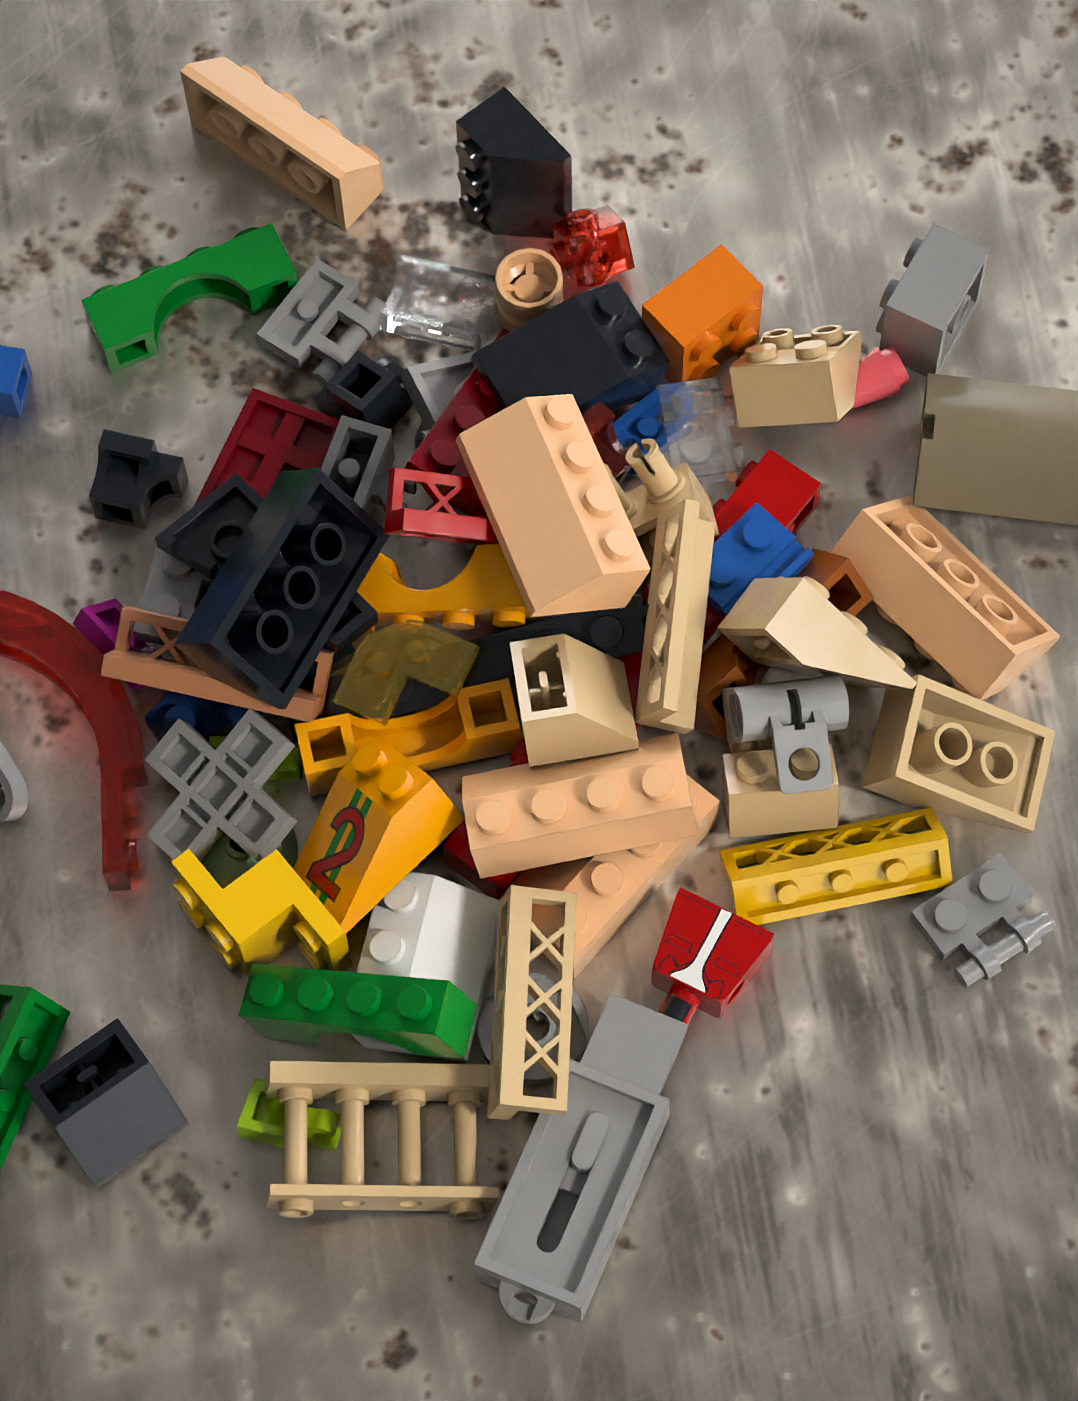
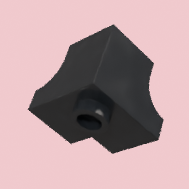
M357 351L314 397L318 409L330 417L340 420L343 415L391 429L414 405L401 380L405 369L385 356L376 362L360 351Z
M103 429L98 444L97 470L89 494L95 518L146 530L150 515L159 503L171 498L183 499L189 481L183 457L158 452L155 440Z

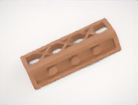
M130 606L122 607L115 649L104 654L101 676L306 722H312L322 715L334 652L321 649L315 659L318 662L313 691L298 688L287 708L278 709L210 677L198 665L189 663L183 652L174 645L179 636L173 639L167 630L172 629L182 632L189 619ZM134 621L153 625L165 645L152 654L129 650ZM169 650L175 660L159 656Z

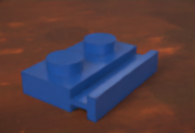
M755 503L713 544L707 604L720 616L724 615L726 617L754 578L796 577L812 561L814 552L800 545L796 541L795 535L761 505Z

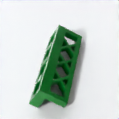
M0 984V1013L6 1001L11 1003L4 1018L0 1020V1170L32 1101L23 1083L47 1067L71 1013L32 987Z

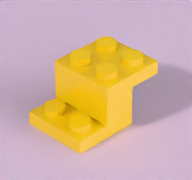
M187 849L171 861L177 878L172 887L181 899L178 902L179 907L195 928L199 929L204 924L206 925L208 933L214 940L211 943L213 949L230 970L239 965L249 978L252 964L268 965L300 940L301 942L297 944L300 951L315 969H321L325 966L327 970L346 972L353 966L346 932L277 849L224 889L219 886L190 849Z

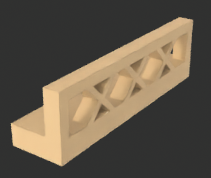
M686 498L657 517L648 598L649 608L646 616L635 723L680 734H686L694 730L716 524L699 519L700 502Z
M511 885L499 901L487 1118L510 1120L518 1111L564 1115L567 1112L577 893ZM532 904L561 907V928L548 939L531 921ZM560 938V950L558 952L552 944ZM530 939H532L534 943L538 946L531 953ZM542 952L559 970L558 983L546 993L529 976V963ZM529 993L533 997L535 1002L527 1008V1000ZM556 993L557 1007L550 1000V998ZM539 1007L556 1024L555 1038L543 1048L539 1046L526 1030L527 1017ZM526 1047L533 1056L524 1063ZM555 1047V1058L553 1062L552 1059L547 1055V1053ZM537 1061L553 1078V1098L523 1095L524 1072Z

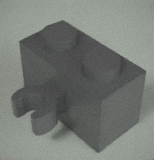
M342 415L320 469L371 517H373L377 504L381 505L386 513L388 475L395 459L392 430ZM404 482L403 492L415 495L417 491L416 483ZM402 502V508H407V504Z

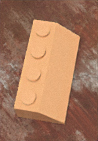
M226 57L189 63L181 69L180 73L192 126L345 231L349 229L384 190L381 161L371 149L361 144L358 146L352 144L342 137L339 130L330 121L324 118L317 120L305 112L299 102L290 94L283 91L277 93L265 85L261 77L246 65L239 67Z
M573 395L525 397L460 433L455 441L530 617L625 608L651 569Z
M911 495L862 509L830 551V553L850 559L874 598L872 600L876 603V609L879 614L887 621L899 625L914 639V646L923 656L937 661L952 676V682L958 690L977 699L983 700L1002 692L1061 637L924 507L913 506V497Z
M678 733L638 741L639 749L532 767L527 763L463 776L462 803L470 851L480 879L699 835Z
M687 775L699 835L527 869L512 884L577 893L573 979L579 975L718 823L719 800L689 775ZM532 904L531 921L547 939L561 928V907ZM560 938L552 944L558 952L560 950ZM530 939V943L537 948L538 946Z

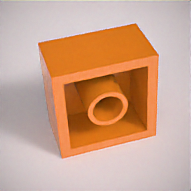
M722 244L642 304V319L671 362L663 377L675 389L683 393L687 392L694 385L697 387L706 385L718 373L720 365L734 354L737 357L745 354V349L755 345L759 339L763 285Z

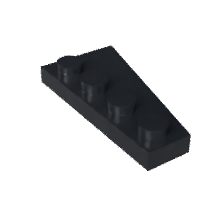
M236 473L155 536L157 547L214 581L264 499ZM357 591L324 644L325 648L337 655L379 622L378 612Z

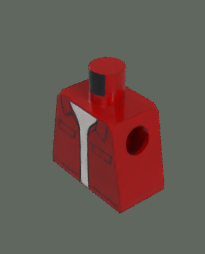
M680 887L652 967L651 984L667 993L658 1012L686 1024L690 1023L697 1008L713 1017L721 1018L769 958L773 950L775 934Z

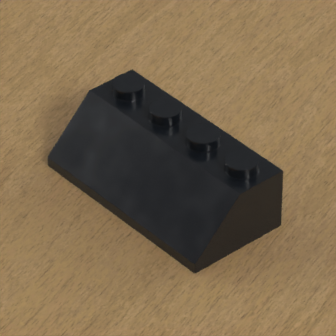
M318 467L282 471L174 645L210 677L273 707L286 709L390 534H384V528Z

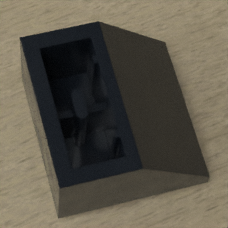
M118 1018L23 1083L34 1104L95 1190L189 1124L151 1063Z

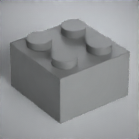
M935 223L932 224L924 240L916 237L910 245L903 262V266L907 268L900 281L894 278L891 279L879 304V307L884 309L876 326V332L881 333L879 350L882 351L892 346L905 367L926 377L927 373L938 374L980 300L990 249Z

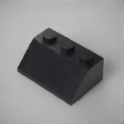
M504 86L456 121L457 145L455 149L459 160L457 176L461 188L459 203L470 220L474 223L481 221L493 235L565 240L573 234L572 156Z

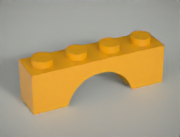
M500 544L476 545L470 561L458 576L440 587L427 590L409 588L400 573L398 564L382 553H379L357 590L378 612L379 622L375 626L392 625V629L402 632H420L424 630V624L442 623V627L447 629L469 630L474 628V622L492 621V624L498 627L517 628L525 626V619H544V616L530 617ZM373 626L365 634L374 633L375 626Z
M509 678L455 689L447 699L436 706L404 717L371 720L345 713L313 720L312 722L294 724L310 796L329 793L338 772L353 759L358 750L368 745L378 734L424 772L512 753L517 743L521 740V727Z

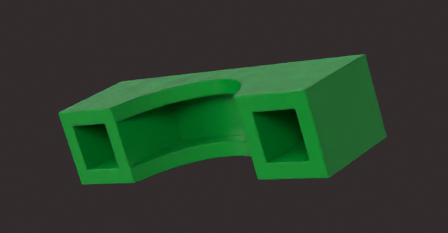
M270 223L260 228L251 227L244 229L236 234L233 239L213 247L204 246L190 252L186 258L166 266L150 267L143 271L139 277L119 285L103 286L97 289L91 296L81 301L88 325L112 374L158 355L160 333L165 322L176 310L185 304L205 298L225 299L240 305L254 316L279 306L298 281L296 271L273 224Z
M252 964L238 1016L270 1040L317 1044L321 1034L348 1033L382 1040L414 1054L464 1058L477 1004L449 980Z

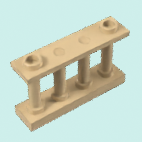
M270 1061L265 1074V1098H279V1104L284 1105V1184L269 1185L265 1195V1209H279V1215L288 1218L308 1217L313 1215V1210L450 1211V1217L453 1219L472 1220L482 1218L484 1212L492 1211L499 1199V1187L478 1186L476 1108L480 1107L482 1102H488L490 1065ZM313 1099H335V1104L341 1106L342 1185L307 1184V1105L312 1104ZM369 1100H392V1106L397 1107L398 1185L364 1184V1106L369 1104ZM426 1101H448V1106L454 1110L455 1186H421L420 1107L424 1106Z

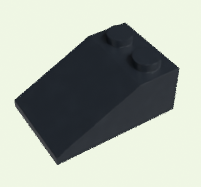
M618 280L573 295L473 353L471 357L473 364L502 410L525 397L572 394L584 421L639 402L656 389L671 363Z

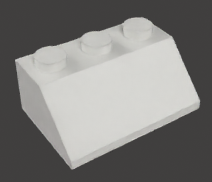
M410 872L373 908L357 973L449 980L477 1004V1009L464 1058L414 1054L382 1040L352 1034L364 1048L468 1062L497 943L499 900L436 875Z

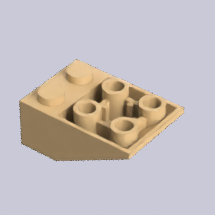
M808 576L754 578L717 628L754 663L815 677L838 675L844 683L860 687L913 689L917 684L903 670L905 663L897 654L885 647H878L865 635L868 632L867 627L852 614L844 611L840 612L828 601L830 597L828 590Z

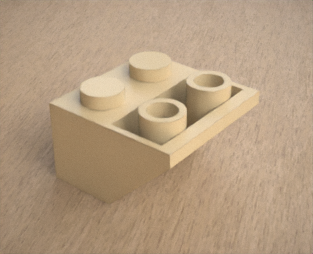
M827 325L811 330V334L793 335V330L787 328L763 333L762 338L755 345L746 348L745 354L729 367L739 428L838 422L854 406L862 343L860 330L842 332V326Z
M566 634L510 642L520 714L530 767L639 749L624 662Z

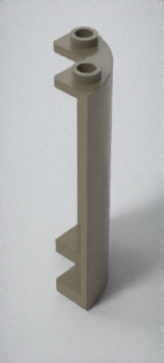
M927 373L920 425V446L913 488V506L1078 526V390Z

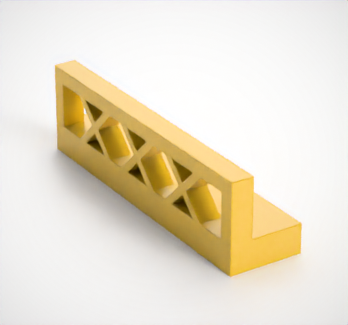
M932 807L838 826V828L822 829L719 850L721 865L730 886L733 913L756 925L928 891L953 884L948 837ZM926 829V831H923V832H918V833H913V834H905L906 832H911V831ZM862 841H864V842H869V843H864V844H859V845H852V843H857V842H862ZM808 852L815 853V854H810V855H805V856H798V854H803V853H808ZM754 863H759V864H761V865H756V866H751V867H747V868L738 869L739 866H744V865H749V864H754Z

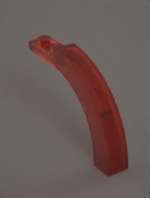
M0 589V657L26 665L60 687L81 710L94 731L99 750L101 774L102 873L109 891L131 890V871H140V847L138 838H130V820L139 819L137 787L151 785L149 765L145 761L147 754L142 733L126 690L119 679L101 676L104 656L77 628L38 603Z

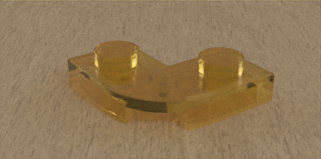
M407 619V622L386 626L371 637L367 635L360 643L333 702L338 706L386 726L408 677L457 698L480 648L476 644L418 620Z

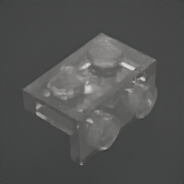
M401 255L396 263L394 287L381 313L380 331L397 334L406 339H419L447 345L456 350L476 352L482 349L495 317L497 298L495 275Z
M720 377L658 385V400L670 467L674 468L686 462L700 484L723 482L725 493L734 492L736 490L737 474L741 473L744 469L745 461L741 441L732 442L729 427L736 426L737 423L735 404L732 395H723Z

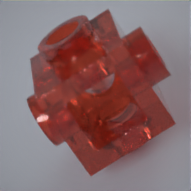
M608 205L597 209H578L570 212L565 220L551 224L555 243L549 245L550 255L561 266L562 273L564 272L577 287L599 286L606 283L610 276L635 268L625 221Z

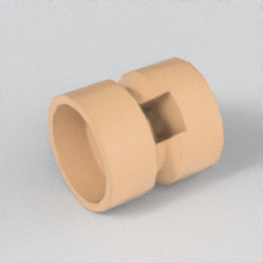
M534 248L519 249L505 256L498 265L495 276L498 319L502 328L511 332L563 302L561 266L553 256L545 251Z

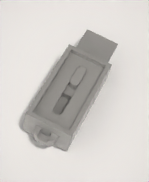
M610 993L580 1063L569 1059L567 1112L564 1115L539 1113L474 1261L476 1280L499 1289L501 1308L513 1320L526 1324H535L547 1318L553 1311L582 1323L669 1118L670 1099L660 1096V1093L684 1040L689 1024ZM553 1083L546 1098H553ZM515 1296L534 1304L531 1305L519 1301L517 1298H515Z

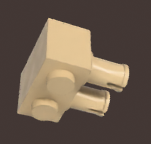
M648 438L641 440L642 445L648 452L645 456L637 443H635L627 451L625 458L643 482L642 485L624 493L611 474L608 465L604 464L652 570L657 517L686 498L700 502L699 519L716 523L709 496L688 464L684 462L671 468L660 452L655 440ZM717 523L715 524L714 537L719 535Z
M761 740L729 743L730 753L722 754L723 800L729 838L838 828L839 781L832 744H829L833 774L832 786L824 790L783 794L779 791L777 785L773 749L763 750ZM799 748L791 754L788 767L795 778L807 780L815 774L818 761L816 755L811 750Z

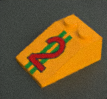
M378 734L368 745L358 750L353 759L338 772L293 869L347 934L457 828L465 818L433 778Z

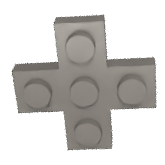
M252 709L245 713L218 748H215L190 724L178 718L145 759L151 767L180 792L179 796L152 827L147 836L173 860L187 849H190L201 862L225 832L251 857L260 862L277 848L298 822L297 819L261 788L296 745Z

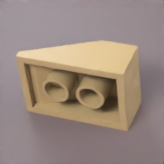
M919 674L911 677L917 682L913 689L886 688L863 788L909 806L921 809L932 807L934 812L1024 833L1034 832L1055 730Z

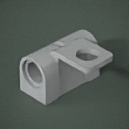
M820 676L721 689L728 743L759 741L772 737L777 785L781 793L794 794L828 789L832 786L833 774L828 732L844 730L849 722V700L845 684L840 676ZM799 748L811 750L816 755L818 761L815 774L807 780L795 778L788 767L791 754Z

